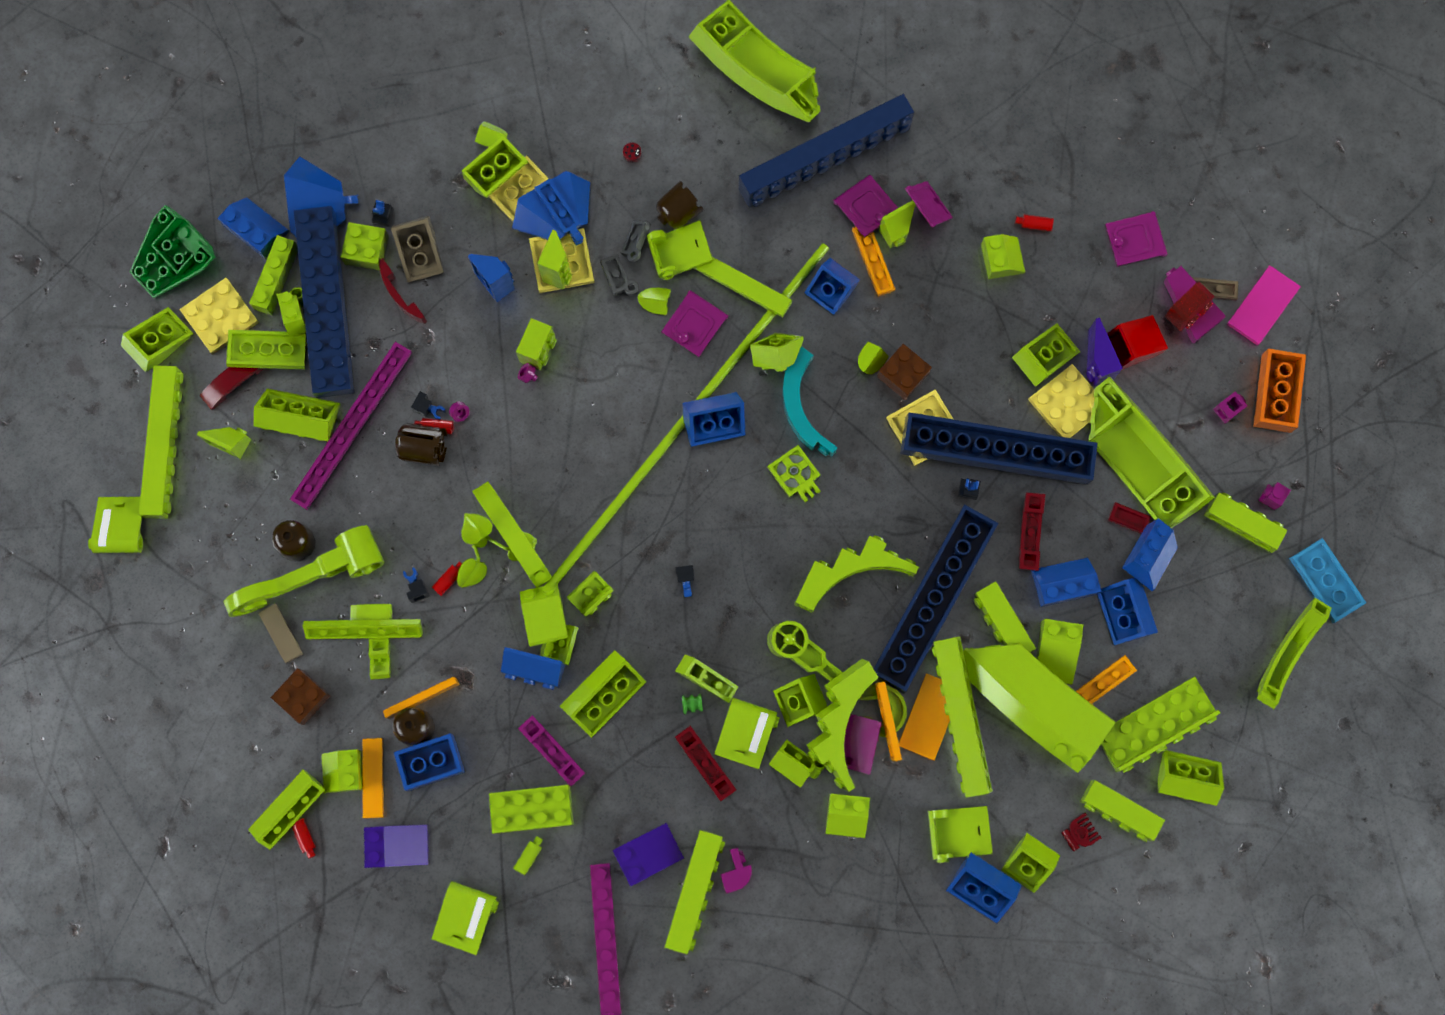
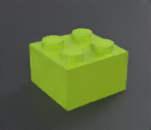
M348 222L340 257L344 264L380 271L379 260L385 257L389 239L386 229Z
M532 318L530 319L516 350L520 363H529L537 370H541L542 366H546L549 359V350H553L557 340L555 339L552 326Z

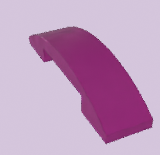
M533 715L518 728L570 787L585 774Z

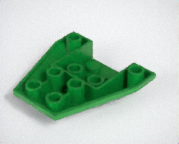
M164 205L152 219L129 272L153 298H157L204 271L215 258L211 244L187 219L167 205Z

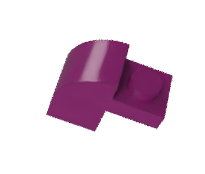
M738 848L730 850L735 870L720 874L726 894L742 889L751 878L752 867L751 865L743 867L742 863L746 862L743 851H738Z

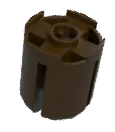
M411 423L403 424L397 432L395 452L402 461L440 466L439 462H444L447 451L444 436L448 437L447 430L445 428Z

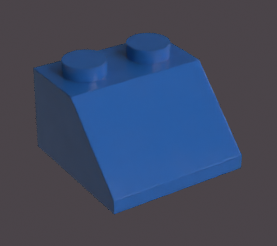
M829 258L820 266L804 293L834 315L851 295L860 279L832 258Z

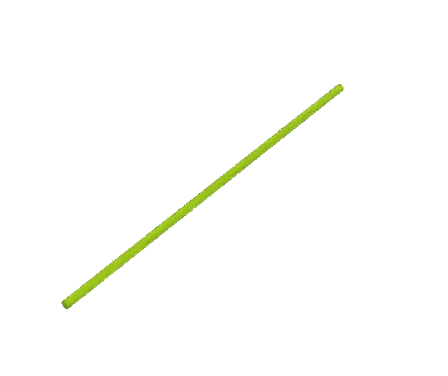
M822 243L781 293L787 298L793 295L829 250L826 244ZM768 310L695 400L709 398L750 348V345L754 343L776 316L775 313ZM683 415L552 575L553 578L548 580L545 585L558 584L685 428Z

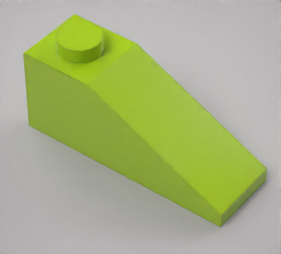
M684 655L675 672L727 703H730L739 687L699 660L688 655Z

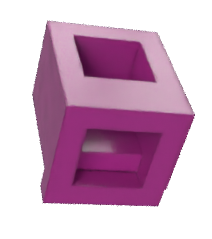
M1235 391L1213 410L1226 424L1248 405L1244 397Z
M1279 482L1273 486L1268 484L1258 501L1275 511L1282 506L1291 490Z

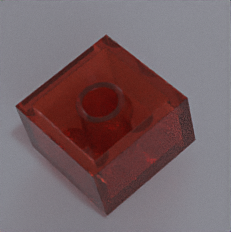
M1198 281L1169 309L1165 317L1180 332L1185 328L1189 330L1200 318L1198 315L1202 317L1209 311L1215 296Z

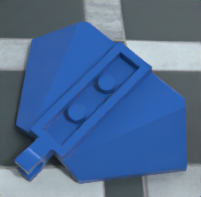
M301 156L298 157L284 175L290 232L295 237L294 210L332 206L336 212L338 226L345 220V204H356L359 202L358 195L344 196L340 180Z
M565 171L553 179H548L539 184L532 191L518 198L512 229L546 240L549 239L552 230L557 232L559 239H562L569 233L575 245L578 246L583 243V236L577 228L588 225L591 182Z

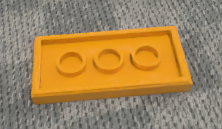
M926 673L899 740V747L935 761L950 719L949 715L945 713L944 704H946L945 696H942L940 690L942 680Z

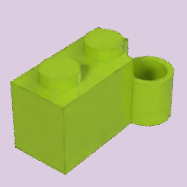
M295 287L290 293L286 291L277 294L283 323L289 337L305 333L302 288Z
M787 739L769 763L776 771L800 788L808 777L816 779L825 768L824 764L822 765L817 761L814 762L809 755Z

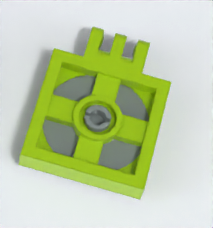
M799 445L767 466L789 498L798 493L801 499L807 502L808 498L805 496V493L810 498H813L812 488L817 494L821 492L814 482L821 475Z

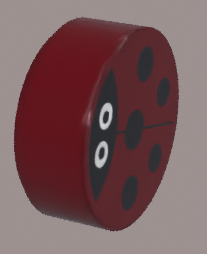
M634 142L627 143L623 147L624 158L629 162L639 160L641 157L640 146Z

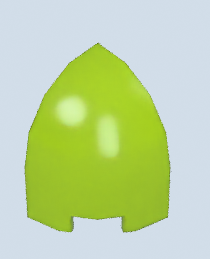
M484 121L479 126L475 142L490 147L501 136L504 135L507 138L508 134L503 129Z
M645 289L637 296L638 302L648 312L667 315L669 309L667 301L670 298L671 289Z
M867 341L858 356L859 368L866 374H874L884 365L889 356L881 347Z

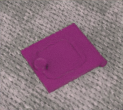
M868 175L833 200L834 204L839 206L864 237L880 227L882 217L898 209L871 175Z
M928 181L905 188L931 227H935L953 218Z
M1155 211L1105 224L1117 267L1168 255Z
M690 290L661 333L700 357L729 315Z
M850 714L844 740L847 769L868 775L871 774L882 722Z

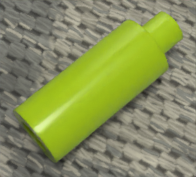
M536 836L533 842L529 841L513 869L526 875L542 849L540 844L543 839Z

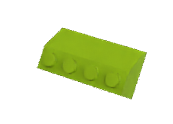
M267 388L254 406V427L294 434L299 437L313 438L319 441H328L335 429L340 403Z
M614 650L560 707L592 738L646 681Z

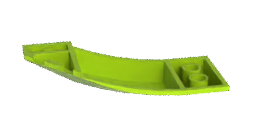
M727 0L697 24L688 36L724 74L771 107L806 122H810L821 112L820 105L817 103L819 95L817 83L814 80V75L816 74L815 67L813 69L779 48L761 33L730 0Z
M1110 376L1094 389V407L1092 408L1091 431L1088 441L1098 443L1097 452L1122 479L1154 520L1159 518L1170 528H1173L1215 498L1164 435Z
M1013 643V645L1006 646L992 645L975 649L972 647L963 650L970 682L1020 729L1079 773L1097 751L1115 724V721L1064 683L1024 648L1021 643Z

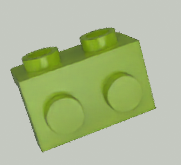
M593 571L567 596V599L586 617L592 615L602 601L605 602L611 597L613 589L596 571Z
M566 624L568 638L544 643L540 649V656L559 660L564 665H569L578 627Z

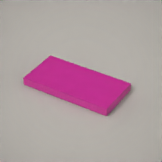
M1269 265L1227 325L1258 346L1301 286Z

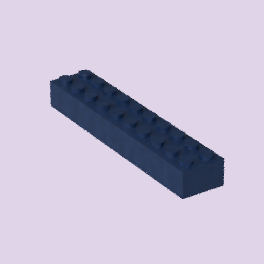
M903 93L740 174L739 191L748 207L758 206L769 197L774 198L785 189L790 190L801 181L806 182L817 173L822 174L833 165L838 166L845 159L851 156L854 158L861 154L863 150L867 148L872 149L883 140L888 141L895 134L908 131L911 127L914 110Z
M332 206L294 210L312 394L316 398L355 394L336 212Z
M909 412L905 417L900 454L1089 484L1094 480L1098 443Z
M964 504L873 668L879 677L878 680L885 682V684L903 694L908 690L999 524L998 522Z

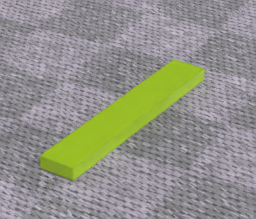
M712 257V262L693 268L782 318L792 304L791 299Z
M420 619L303 621L306 639L421 638L423 634Z

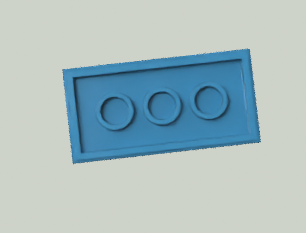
M1323 538L1289 558L1315 598L1332 608L1329 615L1332 623L1339 621L1366 604V601Z

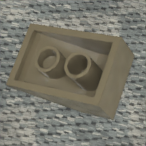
M429 216L391 227L407 282L444 273Z

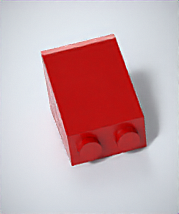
M1153 315L1121 323L1107 333L1123 369L1157 357L1169 349Z

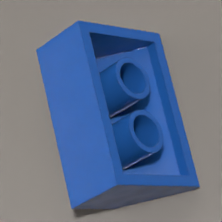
M247 197L230 204L217 218L226 229L265 259L271 251L276 236L285 237L289 232L286 227Z
M468 255L475 275L496 302L515 290L513 285L515 281L512 278L511 269L505 261L501 262L498 257Z
M737 392L682 403L683 420L691 447L746 435L744 402Z
M1159 518L1146 525L1122 567L1151 591L1155 590L1178 548L1174 530Z
M1088 557L1041 567L1039 571L1031 570L1041 607L1091 597L1101 593L1097 573Z
M1130 578L1101 588V593L1098 594L1114 645L1158 633L1143 584L1137 579Z
M504 647L501 673L505 674L504 678L515 681L516 678L524 679V683L535 685V682L541 683L543 688L554 690V687H560L565 668L562 661Z
M971 852L961 864L946 891L995 923H998L1016 901L1022 885Z

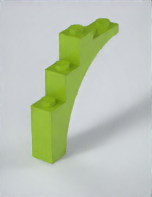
M876 535L873 537L869 536L860 556L856 555L857 552L853 549L846 548L845 550L842 548L833 569L829 567L830 564L819 560V562L814 561L795 605L812 613L820 599L829 589L841 580L854 574L869 570H891L914 577L919 567L916 566V562L907 558L903 560L893 551H884L887 543L884 542L883 538Z
M864 659L859 660L824 685L827 690L826 695L833 703L815 715L818 719L817 725L823 733L806 745L810 750L808 752L810 758L814 762L817 761L822 765L824 764L826 769L836 777L834 779L836 785L848 792L853 790L855 786L848 773L845 761L844 740L847 723L857 700L879 678L870 662Z

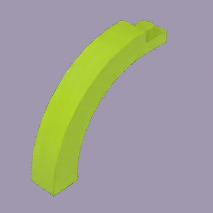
M487 481L473 490V494L535 587L537 588L552 579L553 577L490 483Z
M1315 597L1301 613L1281 642L1258 686L1257 692L1259 693L1257 699L1273 709L1278 705L1286 681L1299 657L1329 618L1332 608Z

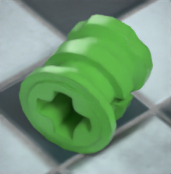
M701 694L695 697L693 695H689V697L682 695L684 714L687 711H691V713L695 712V710L703 711Z

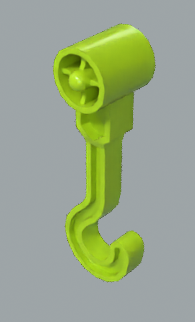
M358 526L338 535L334 540L337 548L318 556L314 562L278 578L249 585L232 593L223 601L230 617H238L260 610L268 605L266 599L283 595L320 578H331L345 571H348L351 578L368 575L382 567L385 562L369 526Z
M784 621L770 629L767 635V645L775 656L786 659L790 658L808 673L815 671L829 682L843 673L826 659V652L808 639L807 631L800 623ZM870 685L858 700L877 699L875 685ZM886 685L897 732L906 720L907 706L904 697L896 689ZM880 721L882 722L879 737H886L883 721Z

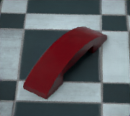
M380 259L381 276L394 302L412 319L422 324L427 323L424 315L414 302L408 306L391 283L396 279L395 275L384 259Z
M228 367L199 396L213 410L227 399L226 395L254 373L257 375L265 368Z
M1029 492L1025 494L1020 533L1019 569L1039 571L1041 526L1046 494Z
M691 725L675 736L677 742L720 802L736 791L734 785L722 771Z

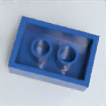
M451 733L393 752L405 791H411L465 773L455 737Z

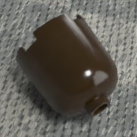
M681 181L661 197L656 205L657 212L659 213L658 220L663 226L667 224L674 229L681 228L704 210L702 206H697L696 202L698 200L687 186L684 189L682 188L683 183Z
M287 520L281 522L272 533L274 548L283 558L289 561L299 562L310 556L315 548L316 540L312 531L298 521Z
M408 707L397 713L393 720L392 729L400 742L411 747L431 740L435 732V724L428 712L420 708Z

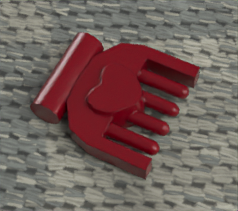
M1086 812L1072 820L1069 824V830L1067 828L1061 832L1073 852L1080 848L1079 845L1082 847L1091 846L1102 838L1099 835L1089 841L1098 835V832L1096 831L1088 836L1090 832L1095 830V827L1087 829L1092 825V822L1081 826L1089 820L1088 817L1079 823L1077 822L1087 816Z

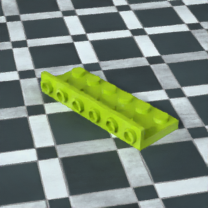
M1194 676L1116 721L1100 746L1115 771L1126 773L1134 768L1132 764L1137 761L1143 763L1150 759L1149 754L1155 751L1158 754L1167 749L1166 745L1173 742L1175 744L1183 740V735L1187 732L1193 734L1200 730L1199 725L1204 722L1207 725L1217 720L1216 716L1220 714V711L1215 710Z

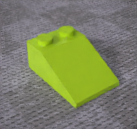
M167 307L123 333L121 347L147 372L153 368V365L157 366L193 336V332Z
M1056 323L1020 349L1012 359L1036 387L1081 351Z
M557 583L519 592L530 647L568 638L563 603Z
M1044 619L1040 624L1036 659L1064 683L1073 685L1084 625Z

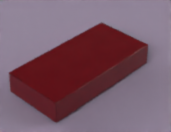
M1115 502L1108 521L1142 534L1146 525L1149 524L1151 516Z

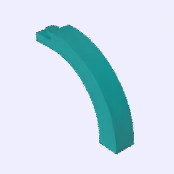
M801 346L795 363L785 370L782 392L785 414L792 430L809 450L813 451L817 446L823 455L832 457L838 447L814 429L801 405V380L814 357L812 353Z

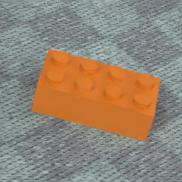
M1269 348L1262 354L1253 427L1292 433L1298 428L1306 361L1305 354Z

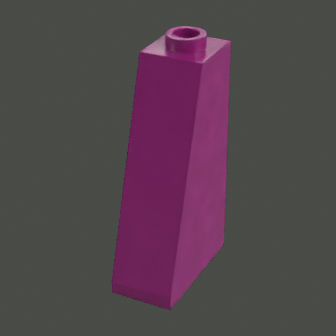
M1182 266L1177 269L1173 267L1165 274L1167 277L1164 280V284L1186 332L1194 344L1223 321L1226 316Z

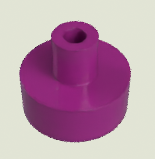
M529 363L524 364L519 370L518 379L524 383H528L530 380L535 382L538 378V375L535 374V367Z
M461 401L455 402L449 409L450 416L457 422L464 421L470 413L468 406Z

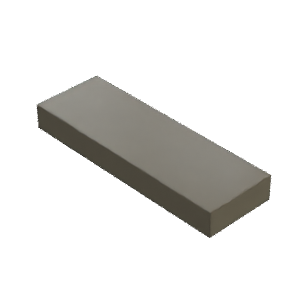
M1192 277L1210 299L1238 300L1239 281Z
M276 603L258 613L286 664L303 655L299 644Z

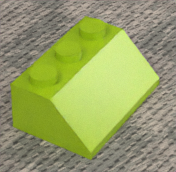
M503 135L462 169L461 172L468 184L477 193L487 198L525 166L528 161Z
M552 230L537 265L544 283L564 290L565 285H569L572 275L558 234L555 230Z
M1169 750L1162 752L1158 774V793L1204 804L1218 805L1224 791L1222 762Z

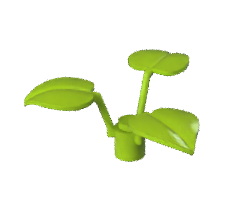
M464 514L461 537L465 543L473 544L472 548L474 549L476 560L469 558L461 565L457 583L462 588L478 584L486 576L487 566L484 562H480L477 548L485 547L488 541L508 551L507 556L510 560L518 561L509 547L488 536L492 531V523L488 518L479 514ZM523 532L535 549L537 539L530 533Z

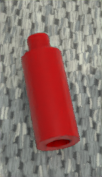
M1023 214V217L1016 216L1015 224H1021V228L1051 232L1054 219Z
M422 418L421 421L415 420L414 424L445 428L447 434L452 435L453 421Z
M459 561L455 566L451 565L431 588L442 596L457 580L462 563Z
M304 818L299 819L291 828L302 854L306 853L308 859L316 856L313 850L316 846Z

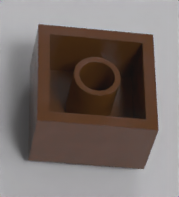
M902 344L879 370L877 378L906 401L930 374L932 367L905 344Z
M297 668L270 698L296 722L305 725L331 696L308 674Z

